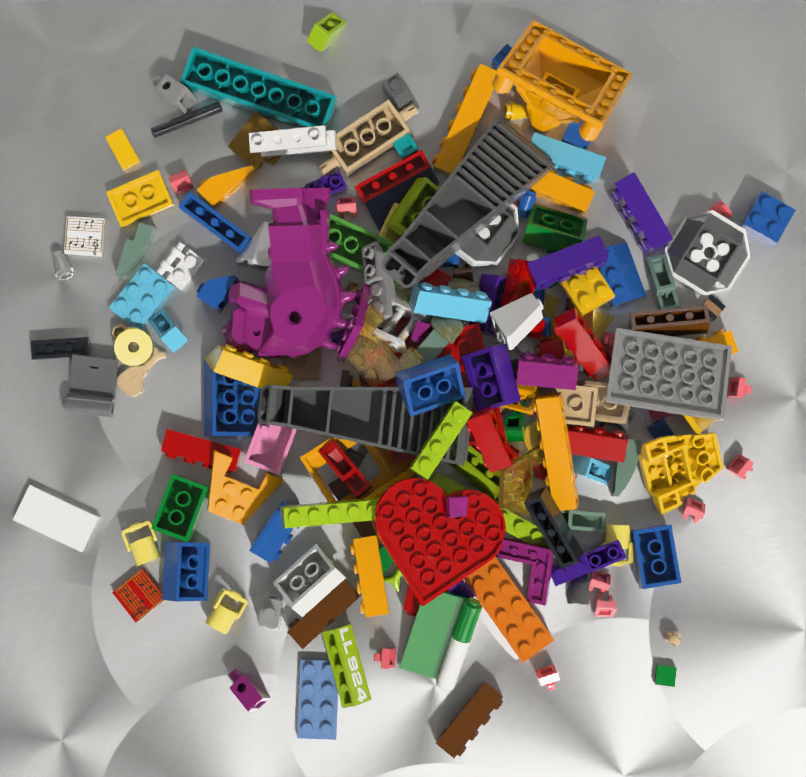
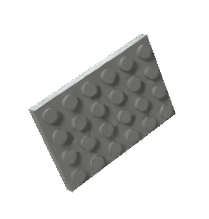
M616 328L605 402L723 421L732 346Z

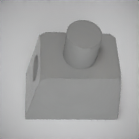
M157 75L152 80V85L156 87L157 93L183 114L189 113L198 102L186 86L169 75H165L163 78Z
M266 591L262 600L258 626L260 628L280 631L285 600L281 593Z

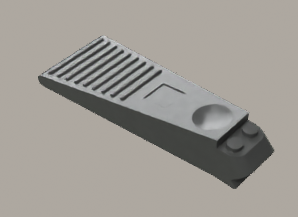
M497 116L405 233L388 249L387 255L382 260V269L404 288L418 284L546 176L556 164L506 121L501 120Z
M265 385L260 392L258 420L261 424L287 427L417 456L452 402L410 416L398 387H289ZM464 388L466 398L456 402L472 412L473 388ZM466 423L441 461L461 466L465 465L470 437Z

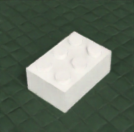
M315 544L276 579L273 584L289 606L303 617L346 577L328 554Z

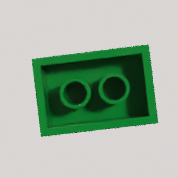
M171 474L151 529L185 542H191L209 494V486L176 474Z

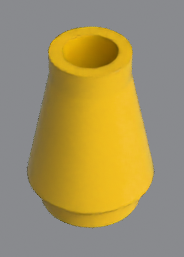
M514 102L505 103L504 118L509 119V121L529 118L527 107Z

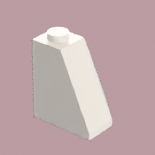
M268 222L263 223L237 257V265L267 271L271 265V259L268 258V247H270Z
M532 293L490 312L496 339L500 345L506 344L507 350L514 349L543 319L541 310L544 308L540 299H536Z

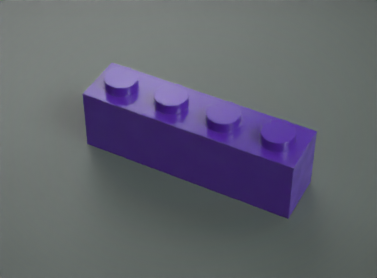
M600 235L528 262L527 271L536 290L539 288L547 289L552 286V283L557 281L564 282L570 279V276L585 274L588 269L593 267H603L608 261L609 254Z

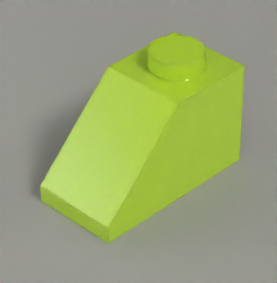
M331 12L314 24L306 42L315 50L323 52L333 43L347 22L334 12Z

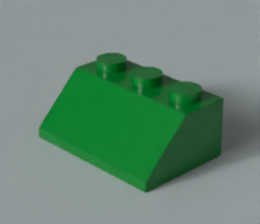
M534 204L522 242L530 246L544 248L547 251L557 252L583 242L588 220Z

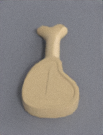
M153 346V355L145 364L130 367L119 375L117 379L119 388L129 396H139L143 392L144 378L148 374L149 369L159 359L166 358V351H160L157 346Z

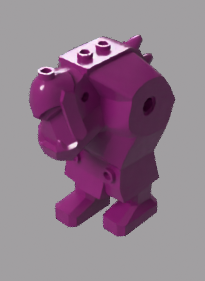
M281 188L249 190L250 204L272 210L273 223L268 224L270 238L268 258L271 259V265L265 274L266 288L245 281L231 285L228 294L231 304V316L227 325L222 326L224 347L227 344L235 347L238 352L243 353V351H247L251 354L256 350L259 356H268L269 359L280 358V355H287V358H299V355L310 353L318 346L335 349L337 344L330 339L331 335L329 333L333 328L336 329V327H348L350 321L344 319L341 313L343 305H346V302L355 298L356 292L342 289L340 280L348 272L349 267L334 266L329 256L332 250L338 248V244L330 240V211H327V203L331 198V189Z

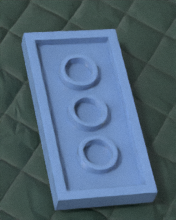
M301 659L297 738L336 740L338 690L330 661Z

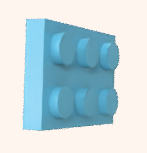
M144 263L109 308L132 327L142 329L175 287Z

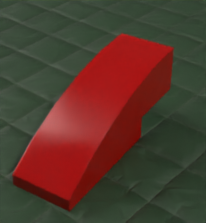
M334 440L319 451L320 455L357 499L373 488Z

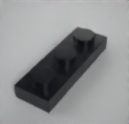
M89 337L31 341L32 360L72 358V354L90 356Z

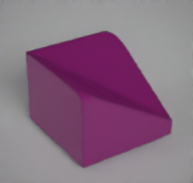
M416 321L411 335L412 342L421 345L430 335L432 326Z
M467 496L445 497L446 517L466 516Z

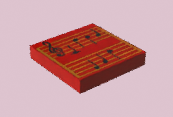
M144 568L112 592L136 623L164 601L162 600L161 589Z

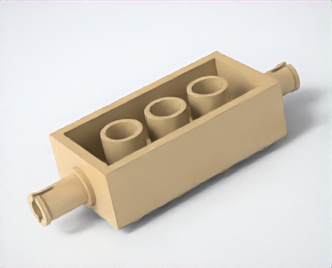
M387 100L336 134L337 150L330 151L331 157L317 165L319 170L322 171L321 173L325 175L338 166L349 177L393 148V142L408 133L410 134L405 121L419 113L417 108H414L415 105L411 103L398 112L390 100Z

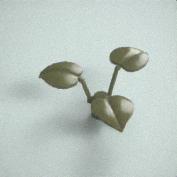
M453 278L448 283V287L454 290L463 288L473 293L480 290L478 285L464 278ZM400 284L395 285L396 297L408 304L413 286L404 288ZM430 315L432 331L435 330L444 339L453 344L463 331V323L459 319Z

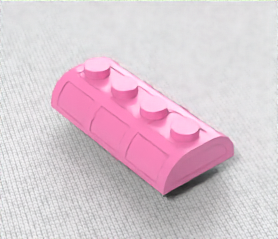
M259 422L244 462L280 475L297 430L265 425Z

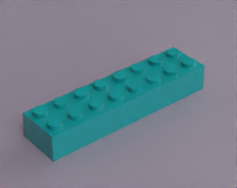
M193 47L180 83L190 91L254 113L257 111L262 116L297 128L325 125L327 131L337 105V96L196 47Z

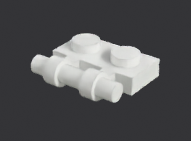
M179 241L176 247H172L171 253L165 261H161V266L156 272L161 276L166 270L171 274L167 280L183 291L204 265L205 261L190 249L184 255L181 251L185 245ZM178 257L181 261L174 269L170 265Z

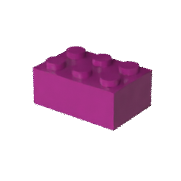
M523 352L518 357L516 384L576 390L578 362L572 356L554 358L552 354L535 356V353Z

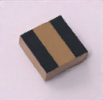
M712 294L701 305H707L711 321H714L726 307Z

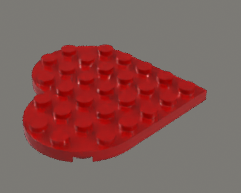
M406 478L393 483L380 496L374 513V524L379 539L421 606H425L491 561L500 551L503 545L504 532H506L503 512L498 504L488 495L470 489L458 490L446 495L438 485L421 478ZM467 496L466 516L446 517L445 497Z

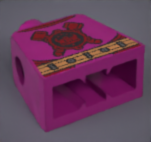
M237 669L228 674V678L233 682L230 690L248 712L257 711L270 699L250 675H241Z

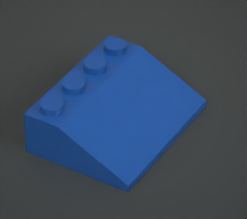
M205 360L204 437L254 436L259 423L258 408L261 388L213 372Z

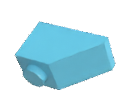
M163 309L148 320L161 340L173 353L188 341Z
M573 454L572 461L576 475L608 485L614 467L591 457Z

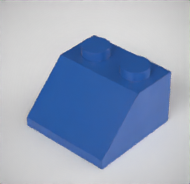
M235 275L207 280L205 284L201 283L198 287L196 297L218 313H221L229 302L228 294L231 285L241 281Z

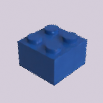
M762 191L755 198L740 227L764 243L774 246L778 243L796 210Z

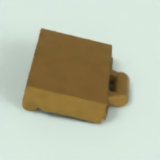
M255 111L227 146L249 166L252 165L255 170H259L262 167V162L275 165L282 157L273 156L268 159L267 157H261V152L250 153L249 133L279 130L257 111Z

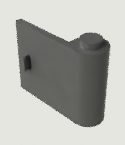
M72 354L69 393L62 399V408H65V412L112 417L115 408L119 360Z

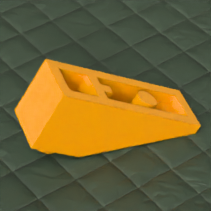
M251 165L212 176L208 180L204 179L201 181L197 191L215 210L252 177L256 170Z

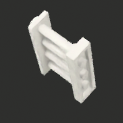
M325 125L249 133L250 153L261 152V157L337 150L336 131H326Z
M370 291V296H369V300H368V305H369L370 303H372V300H371V291ZM396 297V300L392 302V311L395 314L384 328L380 330L373 327L376 321H373L372 314L368 321L364 322L360 334L389 347L393 352H400L406 355L408 352L404 341L413 331L416 321L430 324L431 318L430 315L413 313L408 304ZM344 312L341 313L342 317L349 321L354 316ZM401 317L411 319L398 337L389 334Z

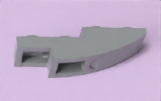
M374 241L362 247L365 283L369 284L371 289L373 321L381 322L393 316L392 302L396 300V292L393 278L382 269V260L385 254L379 242Z

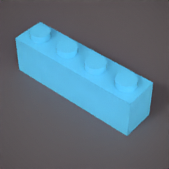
M534 132L531 143L553 160L552 162L556 166L552 170L560 169L565 171L564 173L568 176L575 177L577 175L583 177L582 180L588 183L598 181L606 160L605 156Z
M423 282L413 286L408 305L413 313L486 323L492 301L486 293L481 291L473 293L463 288L454 290L448 286L440 285V287H435Z

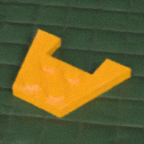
M214 450L207 510L244 525L284 479L266 471L259 487L256 488L226 476L225 474L232 461V457Z

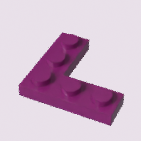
M365 283L362 289L356 292L354 301L357 302L353 305L351 314L354 316L350 319L349 330L345 329L342 335V342H338L335 350L338 353L336 361L341 363L345 362L363 328L371 291L370 285Z
M503 538V545L495 557L532 565L527 602L546 606L554 560L552 551L546 546Z

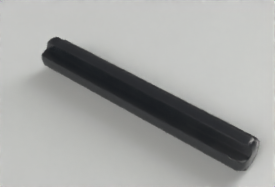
M220 102L207 105L151 127V133L154 138L221 113L223 111Z

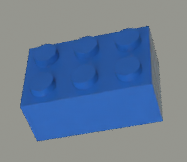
M667 524L631 530V542L634 543V559L639 588L647 589L681 583L672 525Z

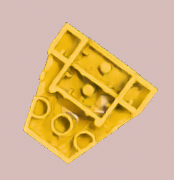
M715 433L658 437L644 443L641 453L638 455L646 491L652 496L653 502L661 514L679 507L683 503L681 501L688 494L693 495L696 492L695 488L702 482L706 484L723 469Z

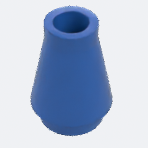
M527 191L518 199L519 217L528 218L537 199L535 198V192Z

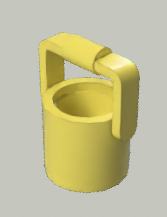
M139 521L129 525V528L121 533L128 552H132L137 566L161 557L155 543L157 537L154 530L151 529L152 525L149 521L143 523ZM144 526H149L152 533L151 536L128 544L125 537L126 533H132L142 529Z
M605 525V541L602 542V545L619 539L622 548L629 549V560L623 559L611 564V566L632 564L634 561V543L631 542V525Z
M223 588L212 604L213 609L205 622L217 631L227 634L235 619L240 618L248 602L240 593ZM225 594L236 601H241L237 611L221 603Z

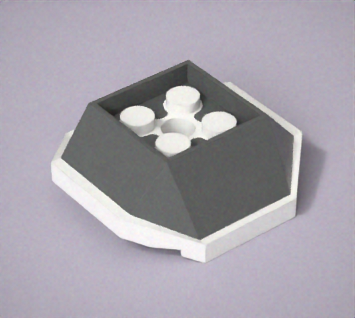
M513 204L509 206L455 254L471 266H497L520 236L517 207Z
M714 210L684 217L672 236L674 239L664 249L672 276L703 296L730 290L751 257L746 230ZM707 247L713 250L711 258H707L704 255V250Z

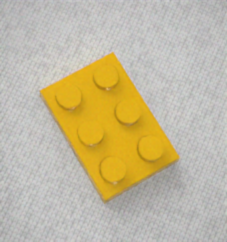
M159 170L106 192L122 228L174 206Z
M595 267L588 269L585 274H575L570 276V279L567 281L559 282L581 316L615 298V294L598 268Z

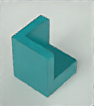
M409 133L393 142V149L397 151L402 160L419 151Z

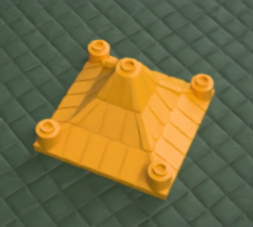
M533 20L498 67L492 86L496 92L501 94L510 92L512 86H516V90L527 104L529 120L535 130L546 132L559 126L561 123L583 122L579 128V134L584 140L592 141L598 137L633 73Z

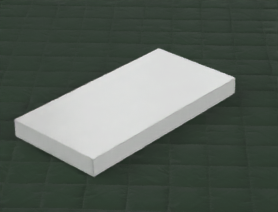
M29 485L13 518L14 521L80 552H84L100 517L32 485Z

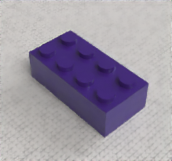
M635 172L614 183L610 189V199L614 204L617 203L620 208L619 214L623 220H627L629 224L628 229L633 237L636 236L638 239V246L642 253H646L648 256L674 239Z

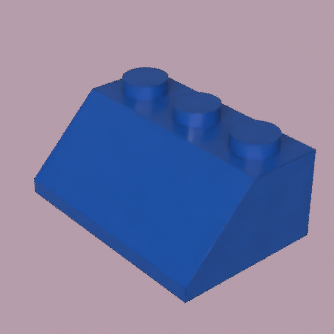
M622 243L606 247L609 254L608 261L598 270L615 294V298L608 301L610 309L645 297L646 293L628 244Z
M450 354L395 373L399 392L410 416L466 398L459 362Z
M285 501L281 502L249 549L250 552L269 563L279 559L283 553L280 549L284 544L288 545L293 538L291 533L295 528H283L281 526L280 506L290 505Z
M165 541L162 600L175 602L207 601L210 543Z

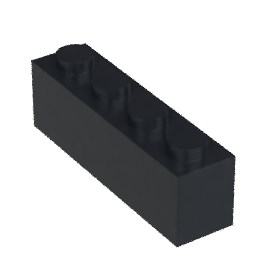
M543 487L529 493L524 505L561 569L578 563L583 550L548 489Z

